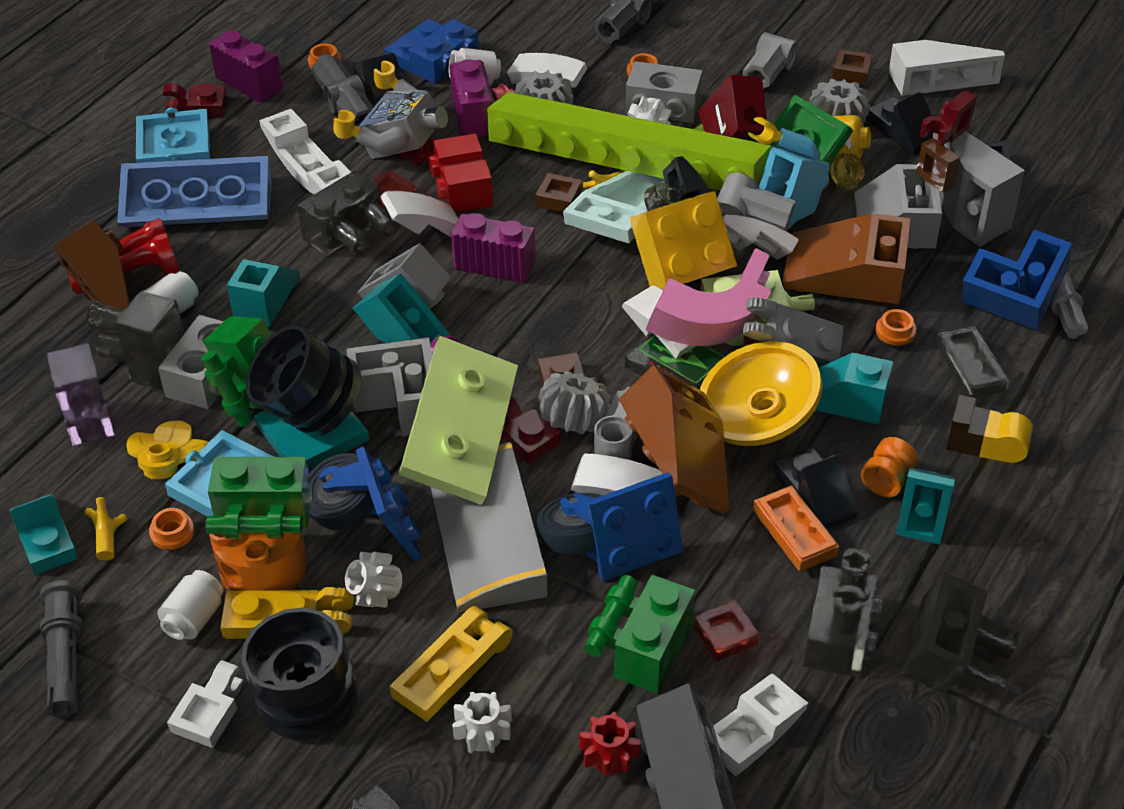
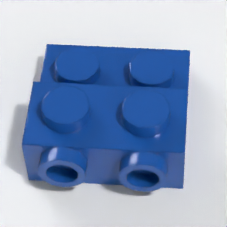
M427 19L386 47L384 51L385 54L394 53L396 55L399 67L436 84L449 75V58L453 50L459 51L461 48L479 50L478 30L454 19L444 25Z

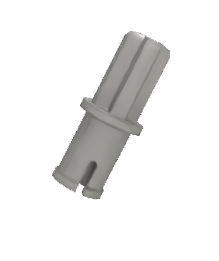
M1066 272L1053 298L1051 308L1053 313L1059 316L1068 337L1076 339L1079 335L1087 333L1088 326L1082 312L1084 304L1082 296L1076 293L1071 275Z

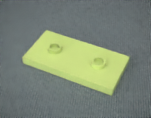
M439 336L435 344L398 475L482 505L487 496L518 365Z

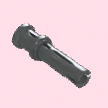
M66 580L52 581L45 584L40 590V601L44 605V618L40 622V633L43 639L46 640L47 645L46 712L56 718L72 716V712L76 713L79 708L76 643L83 631V622L78 616V604L83 596L82 589L78 584Z

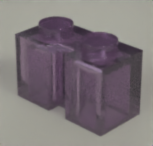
M89 343L46 353L54 389L61 411H63L72 445L113 436L114 431Z

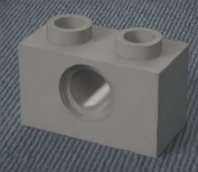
M635 61L626 84L625 114L628 113L632 103L639 105L642 96H645L646 98L661 99L666 109L671 110L668 120L694 123L701 100L703 70Z

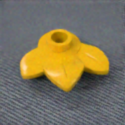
M175 420L159 425L152 434L143 432L132 434L128 438L126 446L128 454L137 458L138 466L143 470L146 477L150 479H165L177 473L178 465L186 461L187 455L192 450L199 452L209 442L192 439L191 425L184 421Z

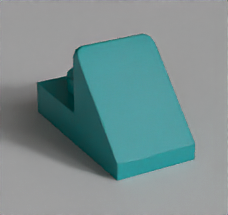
M49 494L9 509L34 575L78 559L54 494Z

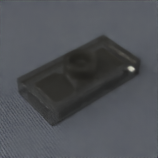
M976 326L938 333L936 344L966 396L977 398L1007 392L1009 380Z

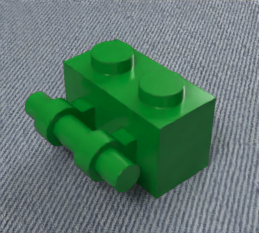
M229 316L203 340L208 352L201 356V361L207 369L204 374L210 385L217 387L224 399L222 401L223 408L228 416L235 418L239 427L249 425L254 419L248 408L262 409L250 401L246 393V378L257 352L272 336L263 318Z
M214 457L208 487V496L213 516H207V534H224L226 539H241L242 534H267L268 539H283L284 534H302L303 527H308L313 493L307 458Z
M623 575L618 585L612 586L604 599L606 607L601 616L595 617L587 631L589 638L584 646V650L593 657L601 656L605 647L615 650L614 678L658 694L693 624L695 589L651 575L640 598L633 595L638 586L637 580L629 575ZM621 616L628 617L623 629L617 626Z

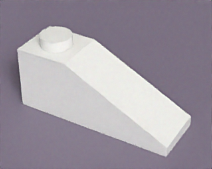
M930 40L897 43L892 46L889 74L901 96L913 95L917 92L929 93L998 84L1005 54L999 50Z

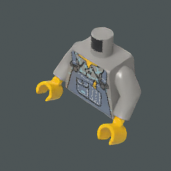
M382 61L381 72L374 69L375 85L380 89L392 88L394 90L387 91L358 127L355 126L354 113L348 110H340L338 118H334L333 130L335 135L341 139H348L352 136L356 137V142L364 145L371 159L421 148L435 129L446 127L448 114L444 107L435 106L433 98L426 90H418L404 79L400 81L396 79L394 64L389 61Z

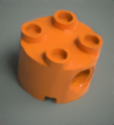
M303 532L302 534H284L283 539H268L267 534H242L241 539H226L224 534H209L221 583L228 591L292 590L299 584L306 573L307 553Z

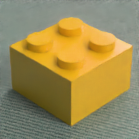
M715 191L629 217L650 287L654 285L664 290L669 278L684 284L737 266Z

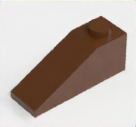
M92 220L54 245L61 266L125 339L133 345L138 342L124 268L119 254L122 245L110 229L103 231Z

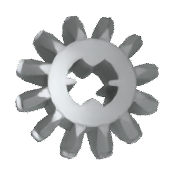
M549 70L545 73L534 71L532 76L523 75L521 82L516 83L515 93L573 105L570 80L563 78L561 73L550 74Z
M830 79L829 83H819L817 89L812 91L809 101L810 104L831 116L857 115L861 118L862 122L866 121L870 106L868 104L867 90L859 88L857 82L847 83L845 79L842 81Z
M565 371L564 374L553 373L549 379L545 380L544 386L540 390L538 401H540L538 407L541 411L540 418L551 422L553 428L560 427L565 429L566 433L569 431H576L579 434H584L585 431L594 432L595 424L605 417L610 408V395L607 393L608 387L597 383L595 377L588 378L583 376L582 373L578 375L572 374L569 371Z

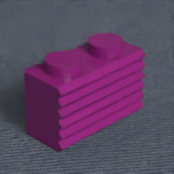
M236 31L224 32L221 36L210 42L209 46L216 79L229 84V87L233 86L234 89H238V92L247 94V97H252V100L256 99L257 102H262L282 90L284 85L281 84L283 79L280 78L282 75L280 73L281 68L278 67L280 64L278 62L279 56L264 49L262 45L242 37Z
M466 59L450 64L452 100L461 136L475 133L477 137L489 135L487 108L494 103L484 62Z
M478 213L461 214L451 232L455 270L461 269L463 272L468 270L470 273L476 272L477 275L483 273L484 276L490 275L492 278L497 276L499 279L505 278L506 281L512 279L513 282L519 281L521 284L526 282L536 261L535 228L523 226L513 220L502 222L487 219Z

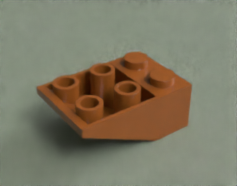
M871 213L791 233L799 241L793 251L787 254L782 281L783 289L899 304L905 272L911 218Z
M653 364L618 399L627 414L625 421L643 440L642 450L645 455L659 467L662 474L669 472L673 476L675 496L682 494L690 498L700 508L704 509L707 506L724 514L730 507L722 419L703 391Z

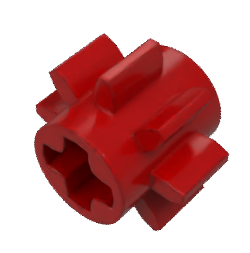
M616 712L600 718L592 716L590 718V732H580L579 748L585 751L584 766L588 768L594 765L598 771L603 773L604 777H608L609 774H614L621 770L625 773L630 772V757H640L641 740L635 738V722L626 723L617 716Z

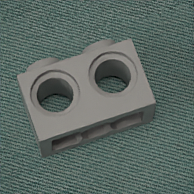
M199 315L158 368L165 397L209 409L216 398L221 395L217 387L211 386L204 374L207 369L201 361V356L208 352L203 340L224 321Z

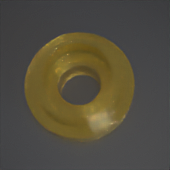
M846 153L837 155L833 158L830 165L833 181L843 190L855 188L864 178L865 170L863 163L856 155Z

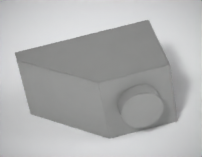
M419 243L377 268L357 293L364 298L375 286L401 273L430 309L445 295L442 289L451 276Z

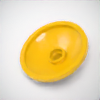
M767 341L747 345L728 354L710 370L700 390L705 393L722 419L724 442L739 446H759L780 440L799 429L816 410L821 399L823 383L817 363L808 352L790 343Z

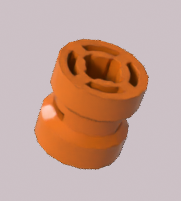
M884 438L875 449L874 457H871L862 468L860 475L862 482L870 491L881 497L890 498L896 496L905 485L910 467L916 468L919 458L917 452L909 443L900 438Z

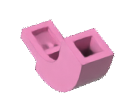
M755 248L740 281L731 289L723 292H701L669 278L645 330L666 340L690 346L717 345L743 334L744 324L755 322L758 315L746 310L747 299L753 297L767 299L772 291L764 287L770 273L763 270L770 255Z

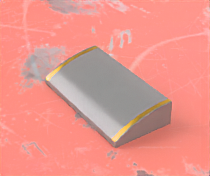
M511 442L499 444L487 496L482 505L430 487L458 613L466 612L472 606L484 609L547 597V574Z

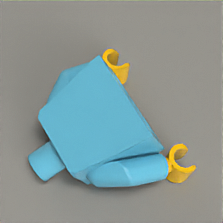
M756 117L754 120L764 125V131L760 135H754L749 132V136L762 145L771 144L773 141L776 142V146L771 147L759 188L796 201L788 230L798 220L813 214L817 209L822 190L829 183L828 172L830 165L828 162L820 159V151L809 137L784 128L778 131L771 122L762 117Z

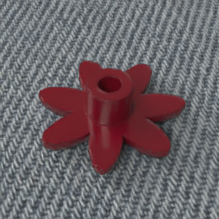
M439 138L428 139L421 148L403 152L400 154V157L402 159L413 158L415 166H419L424 158L429 162V156L434 155L433 140H439Z

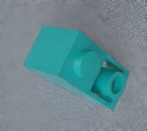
M243 259L227 284L233 317L263 318L267 327H271L300 278V270Z

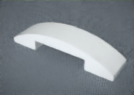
M292 109L259 120L265 136L292 176L312 194L324 197L357 184L356 177L340 160L332 162L309 138L307 125Z

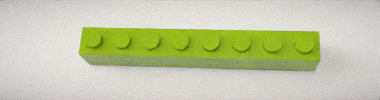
M512 92L505 93L487 108L489 141L663 179L662 171L675 157L683 156L699 173L708 188L721 191L728 174L741 173L749 176L758 184L759 188L771 150V145H762L761 143Z

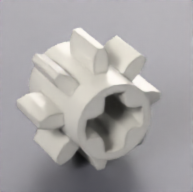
M642 96L639 105L632 103L627 113L630 117L671 124L668 121L671 110L666 109L661 99Z
M360 552V560L351 562L346 570V589L349 593L357 595L355 598V605L386 608L388 605L387 599L396 597L401 589L402 574L400 568L390 565L392 561L391 554Z
M470 692V697L464 702V705H454L456 722L452 724L453 736L455 740L466 739L469 753L476 750L489 751L492 754L495 753V747L500 743L501 739H511L509 724L512 721L511 706H500L497 701L496 692L491 694H475Z

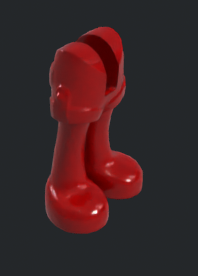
M161 218L147 222L143 228L119 240L122 245L119 254L124 273L146 265H157L165 275L180 272ZM68 274L73 292L76 294L85 293Z

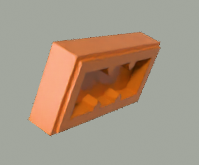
M792 485L754 500L753 511L799 572L838 556L839 545Z

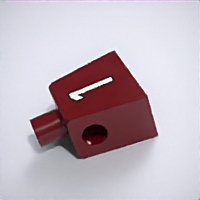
M730 75L698 110L704 131L759 143L751 138L748 133L760 135L764 131V125L756 122L754 118L762 117L767 120L762 78Z

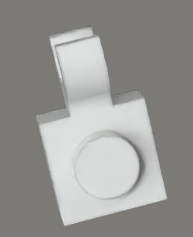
M221 660L214 669L205 688L192 683L167 721L170 731L213 748L237 710L234 698L244 683L243 679L235 677L239 667Z

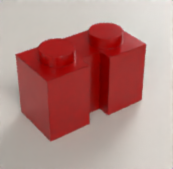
M476 133L433 140L434 155L429 156V166L432 177H438L436 178V187L439 200L446 199L447 204L452 207L455 213L492 207V177L486 161L482 158V149Z

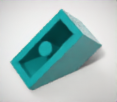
M401 273L375 286L353 307V310L375 337L385 343L429 337L431 344L439 336L450 335Z
M850 353L819 367L823 389L816 411L879 425L888 395L893 361Z
M910 467L896 535L940 545L955 477Z

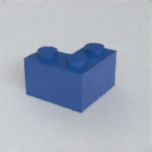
M1033 230L1018 262L980 248L963 279V303L1038 330L1070 266L1072 243Z

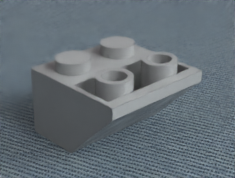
M896 164L855 192L856 217L873 213L911 218L907 248L936 249L942 218L939 190L916 174L918 165Z

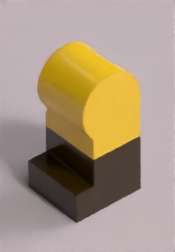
M959 395L946 450L1008 463L1020 462L1026 458L1033 432V424L1030 419L1019 413L1009 412L1000 414L997 411L975 407L976 398Z

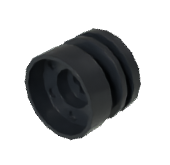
M297 325L283 327L270 336L257 352L246 378V393L253 404L276 417L282 418L285 423L312 438L328 434L344 421L356 403L361 388V370L354 360L342 355L337 349L327 346L322 339Z
M309 608L285 609L266 617L251 630L242 647L241 663L265 725L277 735L295 740L317 738L335 730L344 722L357 702V682L353 674L352 665L348 659L349 654L343 634L337 622L327 614Z

